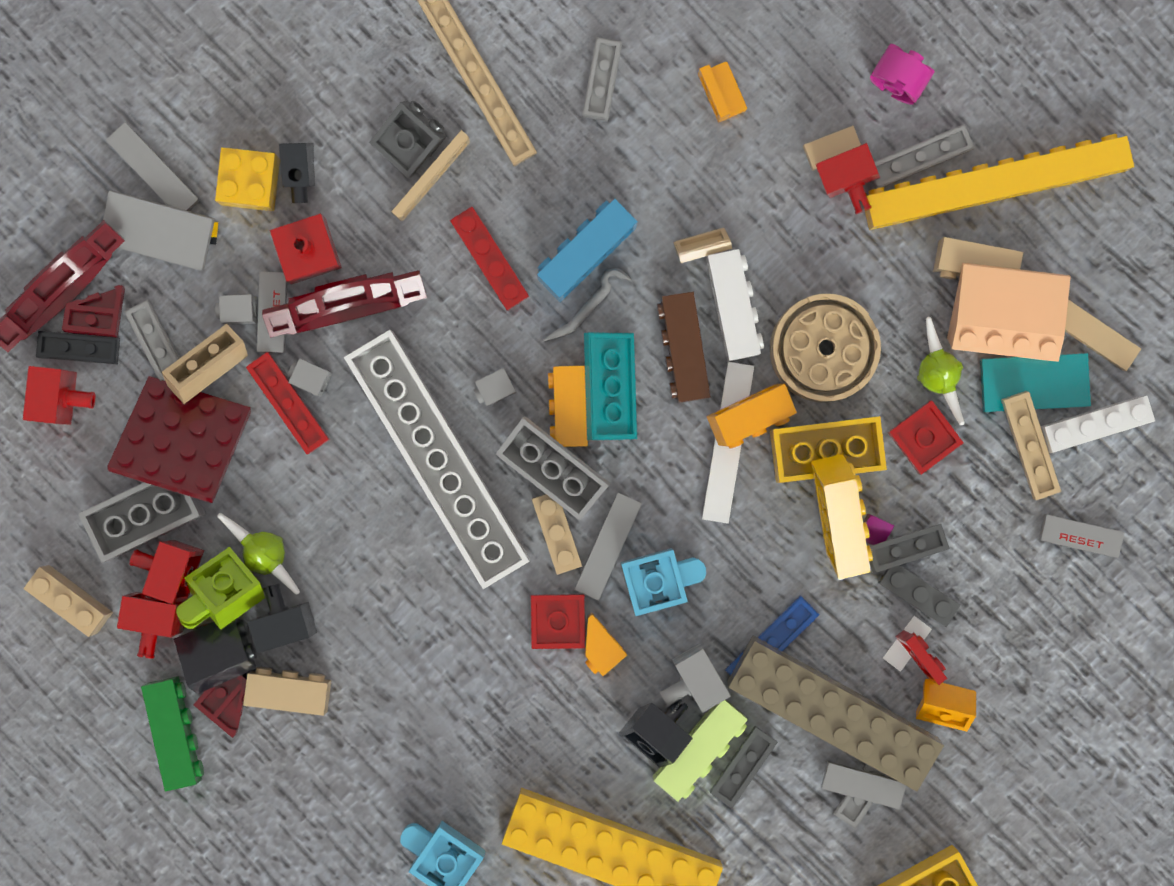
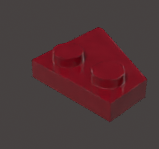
M117 285L114 286L115 289L101 294L97 292L89 295L86 299H78L66 303L62 330L68 333L118 338L125 287Z
M244 674L204 691L193 704L232 738L238 732L244 707L247 677Z

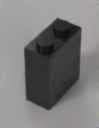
M237 618L222 629L215 622H211L174 638L187 687L199 694L257 669L254 661L257 658V654L253 645L248 642L247 635L250 632L244 620Z

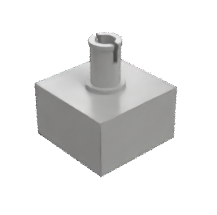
M700 643L672 659L681 675L680 681L660 691L668 707L688 694L693 696L702 713L731 697Z

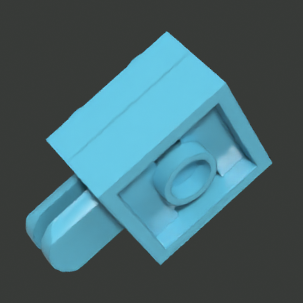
M672 548L621 562L635 616L688 602L684 587L700 583L706 576V567L703 562L697 558H689L677 562Z
M444 821L440 822L433 834L418 823H411L404 828L400 838L402 846L417 856L411 864L409 873L428 886H465L483 860L486 851Z

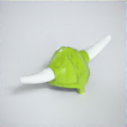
M927 317L926 329L930 354L926 355L922 360L917 379L928 390L938 394L942 393L959 425H964L965 422L956 393V385L961 378L963 365L952 354L944 351L935 331L932 318Z
M222 513L217 515L244 547L242 553L245 566L250 571L262 575L273 574L294 594H299L300 591L295 582L282 566L285 549L282 542L283 539L280 536L269 532H259L252 535Z

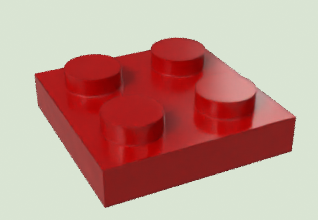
M932 400L888 431V434L919 475L925 473L964 443Z
M584 594L531 595L532 649L585 648Z
M903 630L895 636L928 679L938 685L948 679L943 673L946 668L936 656L933 657L927 653L926 650L929 646L920 635L917 636L914 632L911 634Z

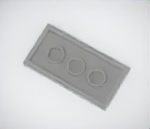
M109 191L103 220L124 238L125 242L118 248L201 271L205 269L215 218L121 192Z

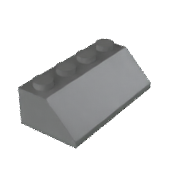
M525 416L496 453L499 458L579 520L584 517L610 485V482Z

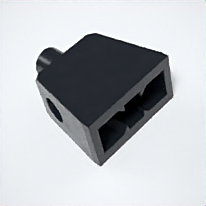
M314 143L279 144L282 186L291 187L292 203H308L307 187L315 186ZM297 169H299L302 174L300 180H297L295 178V172Z

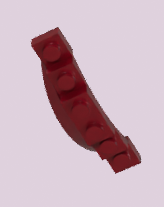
M103 220L86 237H80L65 253L61 251L23 288L24 292L5 309L6 314L0 318V347L9 352L21 340L27 339L64 309L66 303L71 302L101 271L112 257V253L125 242L124 238Z
M420 270L397 276L390 272L370 278L367 277V274L316 286L314 287L315 292L288 298L287 304L263 309L262 316L269 336L272 338L283 334L293 335L407 306L410 302L427 298Z

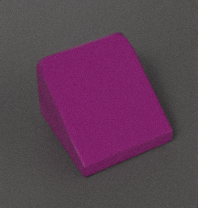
M867 514L864 522H866L869 530V538L866 539V543L875 545L886 541L894 525L871 514Z

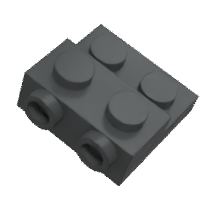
M407 100L399 103L369 143L409 179L413 177L424 161L433 155L447 136L442 132L444 127L435 119L429 120L423 115L425 110L419 103Z

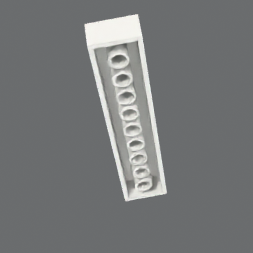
M388 330L345 356L344 359L482 589L530 562V558L392 330Z

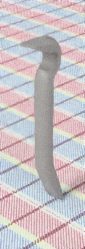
M608 268L601 276L600 288L567 324L543 339V342L573 333L610 292L611 284L608 282L610 276H616L627 281H631V278L619 268Z

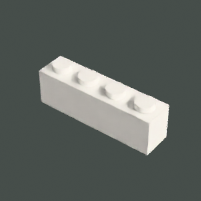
M739 249L708 255L706 262L727 362L759 356L761 354L760 349H764V343L761 333L757 334L755 323H758L759 320L756 307L751 308L749 297H753L751 282L745 279L744 271L748 270L745 255H740Z
M1139 396L1040 427L1048 452L1054 453L1155 422L1148 396Z

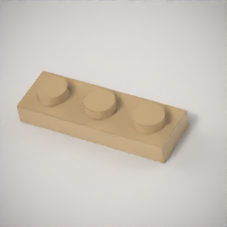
M547 494L533 498L532 502L556 574L582 567L563 507Z

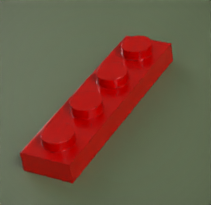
M470 207L451 219L450 222L505 309L508 311L529 298L528 293L474 208Z
M266 352L246 366V369L307 455L330 440L292 384L288 383V378L269 352Z

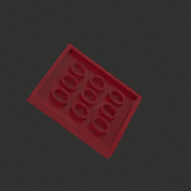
M148 376L107 465L108 471L213 503L250 416L251 407L203 392H199L183 404L167 386L166 381H160V379Z

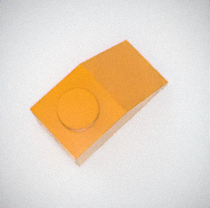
M590 613L587 621L585 656L588 660L585 664L594 674L600 672L604 676L627 656V652L596 616Z

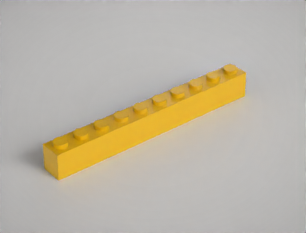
M1111 134L1102 137V142L1092 144L1091 140H1085L1076 143V148L1066 150L1065 146H1059L1050 149V154L1040 156V152H1033L1024 155V160L1014 162V158H1007L998 161V166L988 168L986 163L972 167V172L962 173V169L946 173V177L936 179V175L920 179L921 183L910 185V181L894 185L895 189L885 191L884 187L868 191L869 195H867V198L872 208L865 211L869 230H874L1126 172L1134 168L1128 137L1118 138L1117 134Z

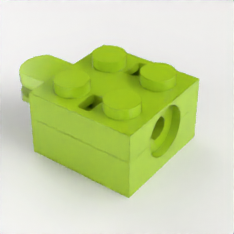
M228 547L184 577L193 596L177 606L176 613L181 624L186 628L192 629L211 617L217 626L222 629L265 599V595L260 582L234 551Z

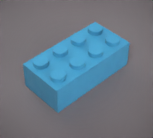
M616 199L611 203L606 200L595 211L596 217L591 222L588 219L585 220L576 229L577 236L572 241L567 238L557 248L558 254L552 260L548 257L538 266V281L559 302L563 301L636 229L638 221Z

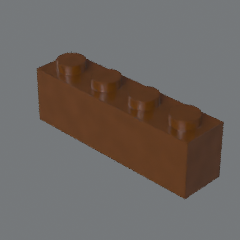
M694 291L662 296L661 303L657 304L659 320L664 319L665 330H661L663 346L668 345L670 356H665L667 372L673 373L674 382L669 383L671 397L677 398V403L711 398Z

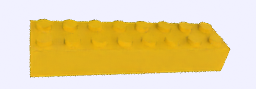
M522 787L502 840V845L614 886H717L723 870L721 860Z

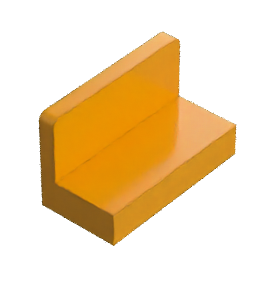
M723 62L714 67L706 65L699 68L698 77L718 123L747 110L728 62Z
M925 679L923 683V698L916 709V719L967 732L976 718V691L946 683L938 685L930 679Z

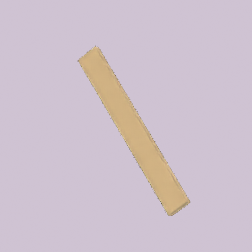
M417 0L513 166L515 167L537 154L449 1Z

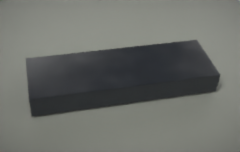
M38 331L36 358L118 365L120 338Z

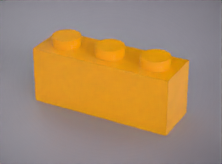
M585 366L553 367V373H548L549 389H554V399H549V415H555V426H550V436L564 447L588 446Z
M774 384L706 417L718 445L728 446L731 449L743 444V439L750 435L753 438L763 435L767 432L766 428L773 424L781 426L789 422V417L796 414L797 411L786 385Z

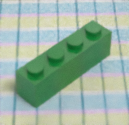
M179 676L141 686L164 791L198 784L204 775V767L202 761L197 759L198 741L190 728L192 714L190 709L185 706L186 688L184 683L180 682Z

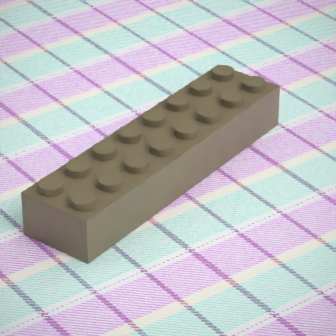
M754 635L743 651L731 676L727 679L728 688L915 791L919 790L944 747L939 737Z

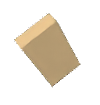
M854 126L804 144L803 149L813 171L817 169L815 164L858 147L861 144Z
M725 228L673 242L680 263L732 249L731 240Z

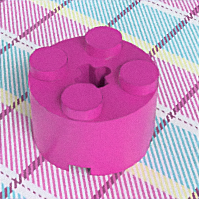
M891 43L874 68L870 80L881 91H884L885 88L892 93L891 97L913 105L920 98L935 71L922 63L924 57L912 50L906 53L900 47Z

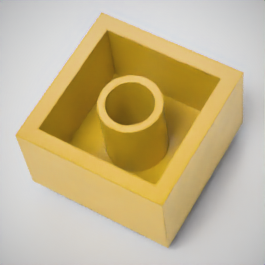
M221 147L215 201L222 206L274 211L280 158L275 153Z

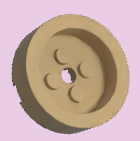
M837 294L813 295L790 307L776 323L770 340L771 363L781 383L785 384L787 389L795 395L814 402L841 400L861 390L874 375L881 354L879 332L868 315L869 313L857 302ZM823 340H828L833 344V352L830 355L825 356L819 350V344Z

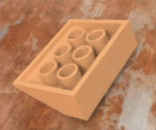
M962 263L947 336L951 348L954 350L1059 362L1065 336L1070 275Z

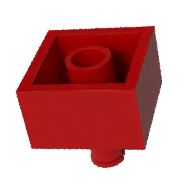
M867 143L815 164L826 193L830 198L848 192L855 214L863 212L860 201H862L865 211L872 208L863 186L881 177Z
M321 213L270 230L286 282L291 285L342 268L326 218Z
M28 366L23 420L71 425L73 406L93 409L96 394L95 392L75 390L77 372Z
M177 540L160 541L155 556L135 549L129 564L130 566L149 571L142 594L175 604L188 599L190 590L184 577L199 568L205 550Z
M141 592L124 595L121 600L117 629L141 632L137 656L154 659L158 636L171 638L183 632L184 626L181 624L176 613L177 606L183 602L170 604Z

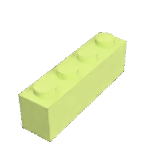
M727 700L710 708L689 732L693 739L673 764L660 767L652 776L653 781L677 802L682 797L684 799L689 797L695 789L693 784L699 777L703 779L712 769L711 763L717 756L721 758L728 751L730 740L734 736L738 738L747 728L745 723L748 720L746 716Z

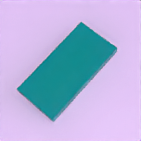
M584 333L587 441L637 439L634 333Z
M1088 353L1060 355L1059 362L1022 357L980 359L983 412L1005 411L1001 399L1024 391L1030 392L1035 409L1091 406Z

